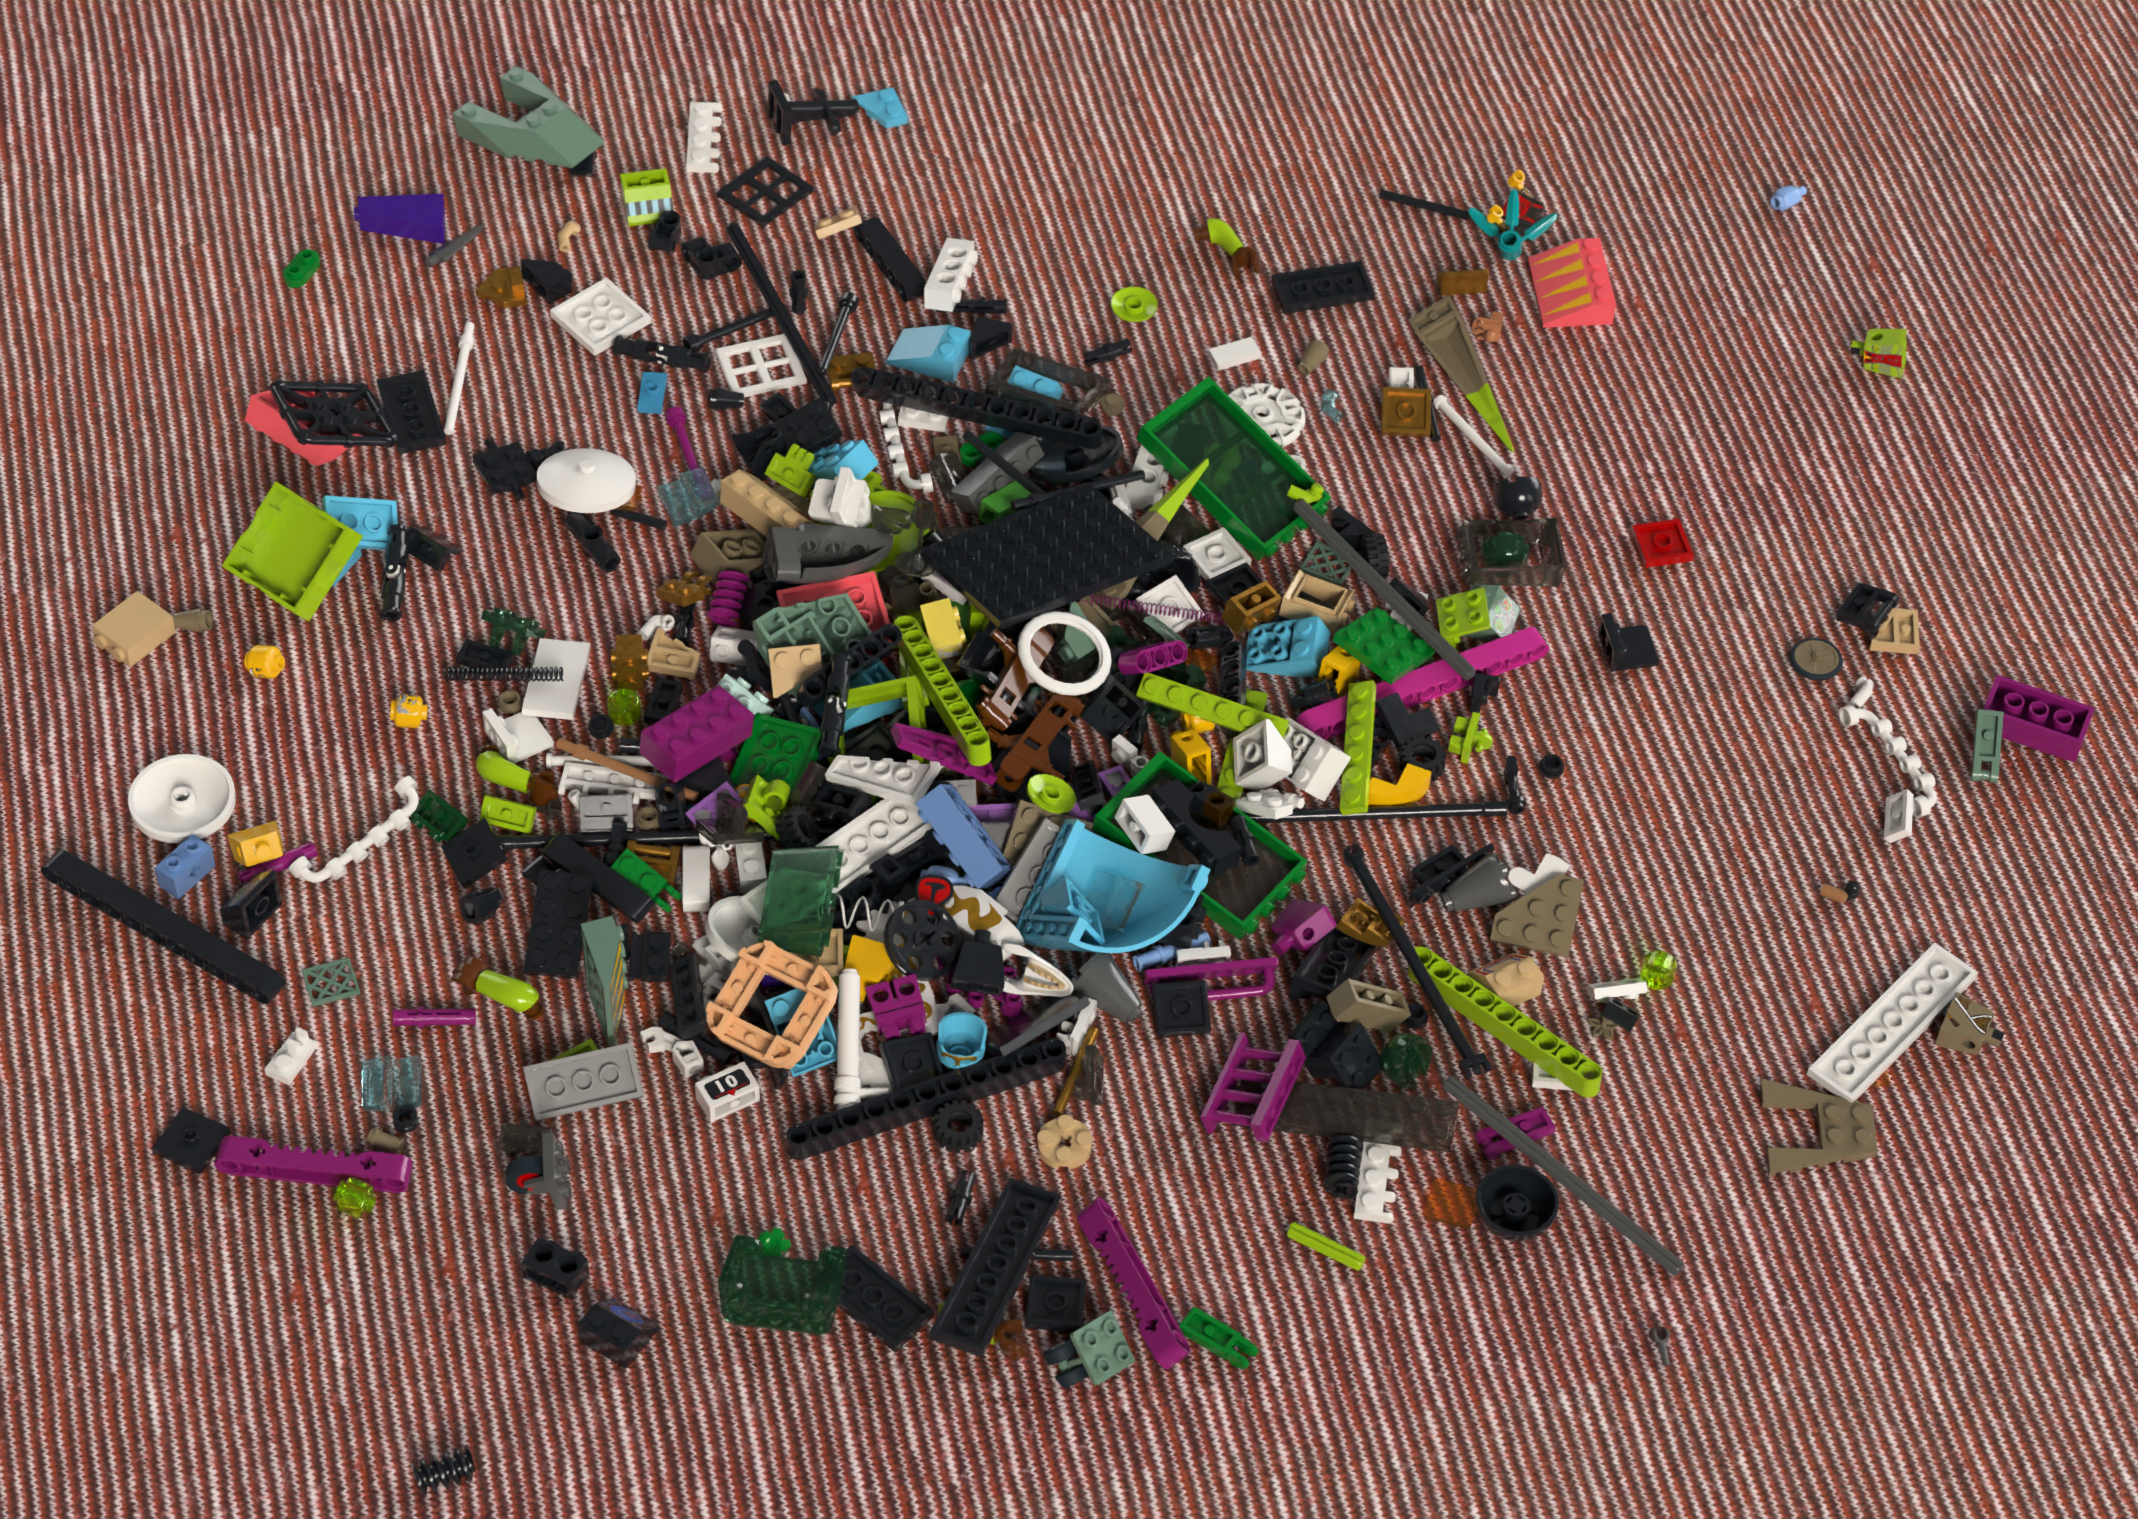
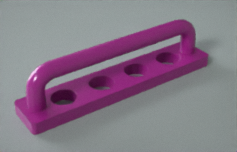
M1278 957L1148 969L1144 972L1143 980L1144 985L1150 984L1152 994V984L1263 973L1264 983L1259 986L1207 991L1208 1001L1263 996L1268 994L1275 985L1274 972H1276L1279 966Z

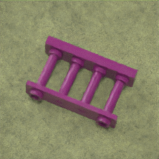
M1243 1032L1239 1033L1236 1042L1231 1046L1230 1055L1206 1106H1203L1201 1109L1200 1118L1207 1134H1213L1218 1122L1250 1126L1258 1142H1268L1306 1059L1299 1040L1289 1039L1285 1049L1280 1052L1252 1048L1246 1034ZM1248 1058L1278 1062L1276 1069L1272 1073L1243 1069ZM1238 1079L1268 1083L1266 1091L1262 1094L1234 1090ZM1228 1100L1259 1105L1256 1112L1252 1115L1224 1111Z

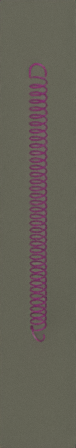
M1095 594V595L1092 596L1091 605L1093 604V598H1094V596H1096V603H1095V605H1097V603H1098V597H1097V595ZM1103 596V597H1105V600H1106V601H1105V607H1106V605H1107V599L1110 598V596H1108L1107 598H1106V596ZM1110 598L1109 608L1111 607V601L1113 598ZM1114 598V600H1115L1114 608H1115V607H1116V601H1117V599ZM1122 598L1121 600L1119 599L1118 609H1120V604H1121V601L1123 600V601H1124L1123 610H1124V609H1125V602H1126L1128 599L1124 600V599ZM1128 600L1127 610H1129V607H1130V602H1129V600ZM1130 600V602H1133L1132 611H1134V604L1137 602L1136 611L1138 612L1140 602ZM1144 602V603H1142L1141 612H1143V606H1144V604L1146 603V605H1147V607H1146V613H1147V611H1148V605L1151 604V603H1148V604H1147V602ZM1155 604V606H1156V608H1155V615H1156L1158 605ZM1160 605L1159 615H1161L1162 607H1165V605ZM1167 605L1164 610V616L1166 615L1167 607H1169L1168 616H1170L1171 608L1169 605ZM1176 607V608H1178V615H1177L1178 618H1179V615H1180V610L1183 609L1182 607H1181L1180 609H1179V607ZM1187 608L1183 609L1182 619L1184 618V611ZM1187 609L1186 619H1188V617H1189V611L1191 610V611H1192L1191 620L1193 619V613H1194V611H1196V613H1197V614H1196V618H1195V620H1197V618H1198V612H1197V610L1195 609V610L1193 611L1192 609H1189V610ZM1203 611L1206 614L1204 619L1205 622L1207 620V614L1210 613L1209 611L1207 613L1206 611ZM1214 612L1210 613L1209 623L1211 622V615ZM1214 613V616H1215V617H1214L1213 623H1215V621H1216V615H1215V613ZM1219 614L1218 624H1220V617H1221L1220 614Z

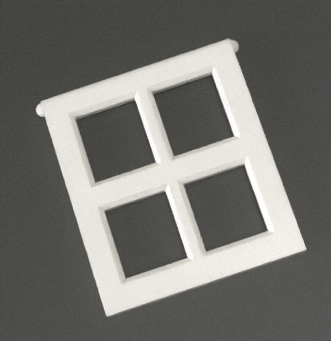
M784 334L715 349V354L729 389L744 393V397L807 384L801 364ZM777 345L782 346L785 358L764 362L759 349ZM750 352L754 362L753 365L732 369L727 356ZM789 363L794 376L772 381L767 368ZM752 371L758 372L761 384L743 388L739 387L735 375Z

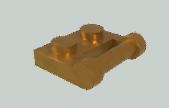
M873 352L833 356L827 371L832 391L837 392L841 388L854 387L851 373L856 368L868 367L876 369Z
M628 840L627 848L635 855L670 858V860L638 856L674 888L681 857V846L668 848L637 844V841Z

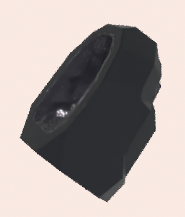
M485 888L465 895L459 901L462 918L468 924H478L494 917L496 910L503 902L504 896L500 888Z

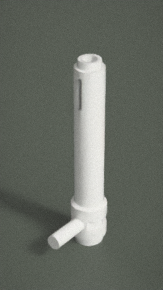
M843 969L839 975L837 1078L834 1079V1091L837 1092V1095L834 1096V1107H836V1110L860 1103L861 1099H872L889 1093V1088H861V1079L859 1078L860 975H858V971L855 969Z

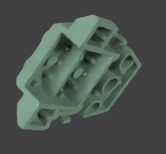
M847 593L820 598L807 603L800 602L783 608L782 606L776 607L753 621L754 633L759 640L757 649L769 668L768 649L820 644L822 667L830 662L833 654L846 652L872 634ZM802 683L798 684L786 693H788L789 695L793 694L797 700V692L801 687ZM806 689L808 693L816 695L813 690Z

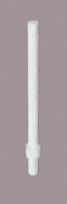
M472 322L465 323L463 335L459 339L458 346L460 352L444 426V433L447 435H452L454 431L469 351L473 348L474 338L472 336L475 325Z

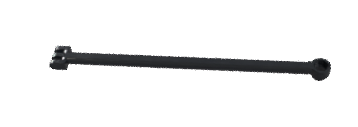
M1357 844L1348 845L1343 851V862L1347 867L1353 868L1463 1058L1459 1060V1069L1464 1078L1469 1079L1472 1077L1469 1068L1472 1069L1475 1076L1482 1074L1480 1065L1485 1072L1492 1071L1491 1064L1485 1053L1475 1054L1364 862L1363 849Z

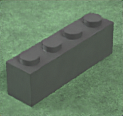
M1018 431L995 450L996 453L1022 474L1044 456L1034 435ZM986 458L950 492L960 511L979 515L982 499L1015 480Z

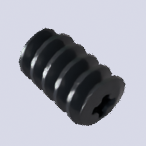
M1337 1136L1332 1138L1327 1144L1326 1171L1324 1173L1325 1180L1323 1185L1328 1194L1339 1199H1351L1358 1194L1357 1186L1359 1185L1358 1177L1360 1175V1149L1362 1148V1143L1354 1136Z
M468 1445L464 1446L463 1455L458 1448H454L452 1458L446 1451L442 1452L440 1462L435 1455L430 1456L429 1465L421 1458L419 1459L418 1469L410 1462L417 1489L424 1497L427 1496L428 1487H431L435 1493H438L439 1483H442L447 1490L450 1489V1480L452 1479L458 1486H461L462 1476H465L469 1483L473 1482V1473L476 1472Z

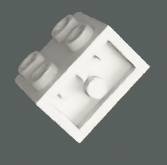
M492 708L482 712L485 733L491 742L500 749L502 757L513 764L554 746V741L536 716H526L520 712L503 719L502 716H497Z

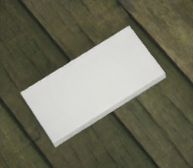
M540 638L533 668L535 669L537 666L540 669L542 666L543 669L548 667L549 670L552 667L553 679H555L554 668L557 667V679H559V668L562 667V679L564 681L560 680L558 682L555 680L553 682L551 680L548 682L546 680L543 682L541 680L538 682L536 680L533 682L531 680L528 682L522 705V715L574 719L591 650L590 643Z

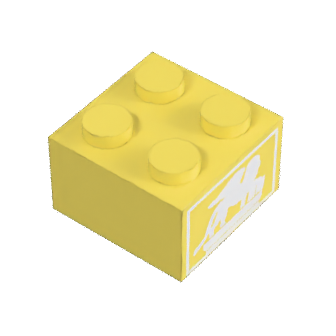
M950 598L920 605L926 636L939 657L945 659L962 655L967 648V641L964 629L961 627L957 605L952 607Z

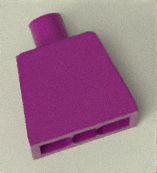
M1294 898L1272 924V930L1277 939L1271 946L1279 955H1284L1290 948L1306 951L1335 928L1337 924L1326 905Z

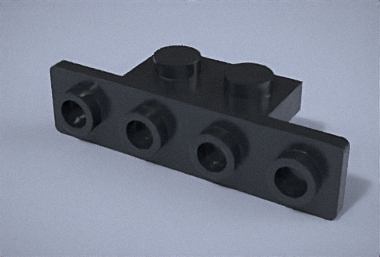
M1490 843L1465 858L1452 844L1413 867L1411 875L1418 881L1420 886L1410 892L1407 904L1410 908L1418 903L1422 905L1436 892L1445 891L1444 888L1470 867L1484 856L1492 854L1495 846Z
M758 986L747 1003L752 1017L740 1019L775 1036L774 1025L766 1009V998L761 994ZM736 1049L740 1063L744 1061L749 1070L768 1068L774 1088H782L785 1079L788 1078V1069L771 1067Z

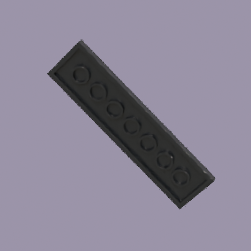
M1011 1177L1009 1178L930 1330L929 1339L983 1358L1061 1204L1062 1195Z

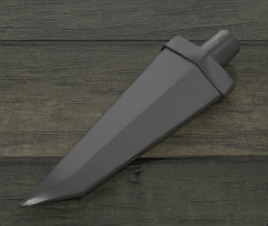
M484 223L429 252V258L425 260V264L431 268L438 262L445 263L448 261L449 258L481 233Z

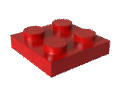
M1680 519L1632 525L1631 533L1645 568L1693 561L1694 554Z

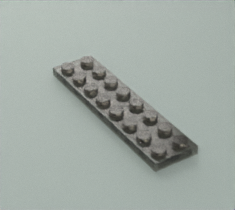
M1241 1080L1239 1091L1262 1094L1266 1091L1268 1083ZM1295 1081L1273 1130L1330 1138L1348 1135L1354 1136L1362 1142L1451 1152L1459 1111V1101ZM1236 1101L1234 1113L1252 1115L1256 1112L1259 1105ZM1233 1124V1126H1241V1127H1249V1128H1250V1126H1244V1125Z

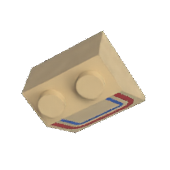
M1516 953L1509 954L1469 971L1467 976L1512 1006L1541 995L1544 981L1543 973L1532 958Z

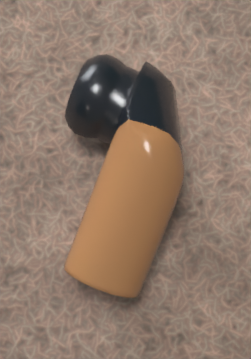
M1849 881L1846 887L1839 889L1824 883L1820 895L1838 903H1844L1854 900L1859 896L1860 884L1856 881Z

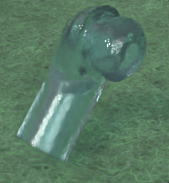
M1327 390L1322 395L1320 408L1333 422L1337 423L1343 417V413L1335 407L1336 399H1339V395L1333 390Z

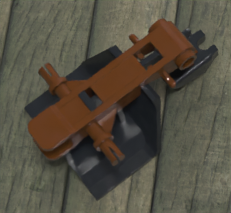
M1043 627L1035 632L1030 644V653L1038 668L1054 645L1053 637ZM998 628L991 632L990 637L992 638L985 636L978 630L957 663V667L970 679L979 684L980 688L988 695L982 697L975 706L978 709L977 712L973 709L986 732L991 726L1001 731L1007 729L1012 723V719L1017 721L1018 714L1028 708H1032L1034 701L1042 690L1024 670L1018 655V642L1013 644L1012 638L1006 637ZM948 730L947 735L952 736V734Z
M1050 691L1047 699H1049L1047 704L1039 700L1034 701L1036 705L1042 708L1039 714L1028 708L1017 715V721L1012 719V723L1004 731L990 727L987 731L991 749L990 762L997 776L994 784L990 786L995 788L1001 795L1007 796L1016 803L1018 799L1030 803L1033 801L1029 797L1026 787L1029 779L1033 776L1047 774L1060 778L1066 783L1069 781L1072 737L1067 733L1072 728L1074 730L1078 729L1075 723L1085 707V704L1077 696L1060 695Z

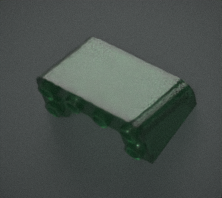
M839 845L773 850L758 943H764V940L774 942L777 947L787 952L822 956L823 946L829 947L834 915L829 914V909L835 910L837 893H832V889L838 888L840 867L844 851H839Z

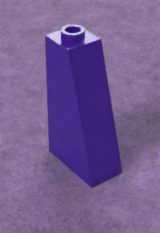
M443 194L358 197V207H354L355 221H359L360 230L440 244L445 243V204Z

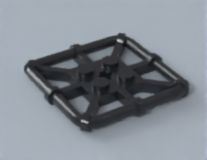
M275 380L270 385V391L279 407L281 418L286 420L294 437L302 445H343L344 448H352L353 446H386L390 448L398 441L396 433L387 419L386 410L379 405L369 386L364 383H325L323 380H315V382ZM294 391L314 392L316 397L307 398ZM326 392L353 394L348 398L338 397L333 399L329 398ZM365 398L372 411H356L354 405ZM287 401L303 409H293L291 405H288ZM297 421H310L312 426L307 430H302ZM363 422L379 423L383 432L375 428H372L364 424ZM319 433H337V435H318V434H319Z

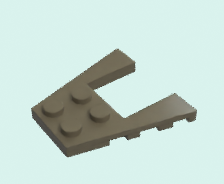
M1761 1079L1759 1086L1762 1108L1816 1109L1820 1149L1768 1147L1766 1156L1769 1177L1775 1176L1778 1172L1789 1171V1173L1802 1171L1804 1167L1817 1165V1168L1828 1166V1163L1836 1161L1846 1163L1876 1157L1878 1149L1872 1105L1857 1101L1850 1103L1845 1098Z

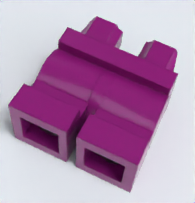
M916 974L892 980L895 998H893L888 981L865 987L867 1002L877 1025L879 1036L883 1035L886 1041L901 1038L899 1030L906 1028L910 1029L911 1036L926 1033V1013ZM904 984H911V986L900 988ZM878 991H885V993L874 995Z

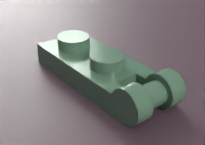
M1976 710L1970 781L1979 782L1982 779L1988 780V783L1997 784L2004 714L2002 711ZM1981 763H1990V769H1981Z

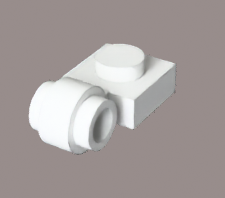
M1119 734L1112 739L1111 756L1118 764H1122L1130 770L1132 777H1134L1149 760L1144 756H1138V749Z

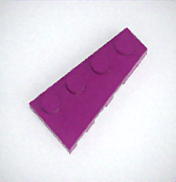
M896 722L890 729L896 746L902 750L930 761L940 762V765L993 785L997 779L991 762L983 766L970 764L953 736Z

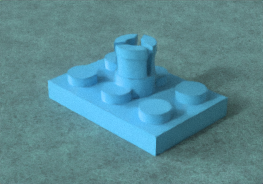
M327 495L322 498L323 511L363 536L356 548L386 550L390 537L387 533L388 528L391 525L398 524L396 501Z

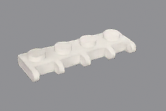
M690 102L687 172L716 173L719 171V165L717 163H710V160L720 156L719 149L711 148V142H719L721 140L719 133L712 132V126L718 127L721 125V118L713 117V112L722 111L721 103Z
M566 762L558 794L564 795L566 789H578L582 791V795H588L589 792L632 794L633 804L639 805L640 799L656 800L655 791L657 787L607 767ZM651 773L668 780L664 774Z
M1366 1121L1354 1219L1381 1223L1393 1222V1214L1383 1212L1384 1202L1392 1203L1396 1199L1395 1193L1385 1190L1387 1179H1397L1399 1175L1397 1169L1388 1168L1390 1156H1400L1402 1150L1399 1146L1391 1145L1392 1135L1402 1136L1404 1134V1127Z

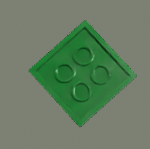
M1378 607L1336 632L1332 639L1333 642L1390 685L1431 659L1435 652L1424 640L1418 638L1407 627L1398 623L1387 612Z
M756 713L753 721L752 736L745 740L730 775L734 785L738 787L743 784H750V781L756 775H759L767 783L773 780H783L790 787L788 801L799 804L819 755L817 750L822 740L820 729Z

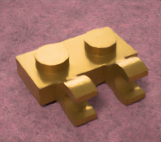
M690 570L684 574L680 582L677 579L665 581L663 586L655 588L656 596L658 599L685 607L705 599V595H712L715 589L705 588V585L713 579L711 576L702 575L697 579L696 583L692 584V579L697 577L699 573Z

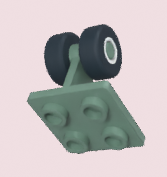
M1107 1311L1070 1334L1071 1339L1054 1345L1043 1354L1048 1365H1058L1061 1373L1056 1375L1055 1379L1063 1388L1070 1387L1088 1376L1094 1386L1099 1385L1135 1362V1358L1112 1311Z

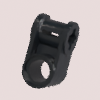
M668 210L660 215L649 237V250L654 251L657 249L667 252L668 255L674 254L677 243L682 235L681 217L678 212Z
M669 779L659 785L655 791L660 828L662 831H668L669 828L681 826L683 828H690L691 821L685 814L689 809L683 784L680 781L673 783ZM666 787L674 791V798H669L666 795Z

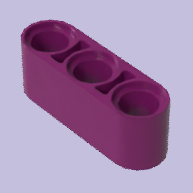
M1181 640L1147 645L1122 653L1118 659V667L1124 675L1156 671L1184 662L1188 654L1187 647Z

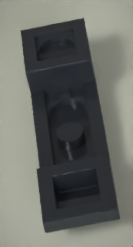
M931 828L925 832L921 839L894 856L888 853L871 863L869 869L886 884H896L917 875L922 869L928 868L949 849L945 843L941 845L932 833L935 830Z

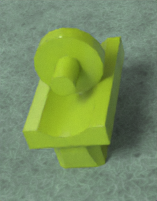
M1473 712L1471 719L1457 716L1454 733L1466 735V737L1452 735L1448 751L1460 754V762L1468 764L1473 746L1476 752H1482L1492 746L1493 738L1488 734V730L1483 728L1478 731L1477 725L1480 713Z

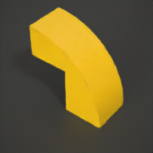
M1407 763L1397 785L1372 777L1369 787L1368 807L1403 806L1416 803L1429 789L1432 772Z

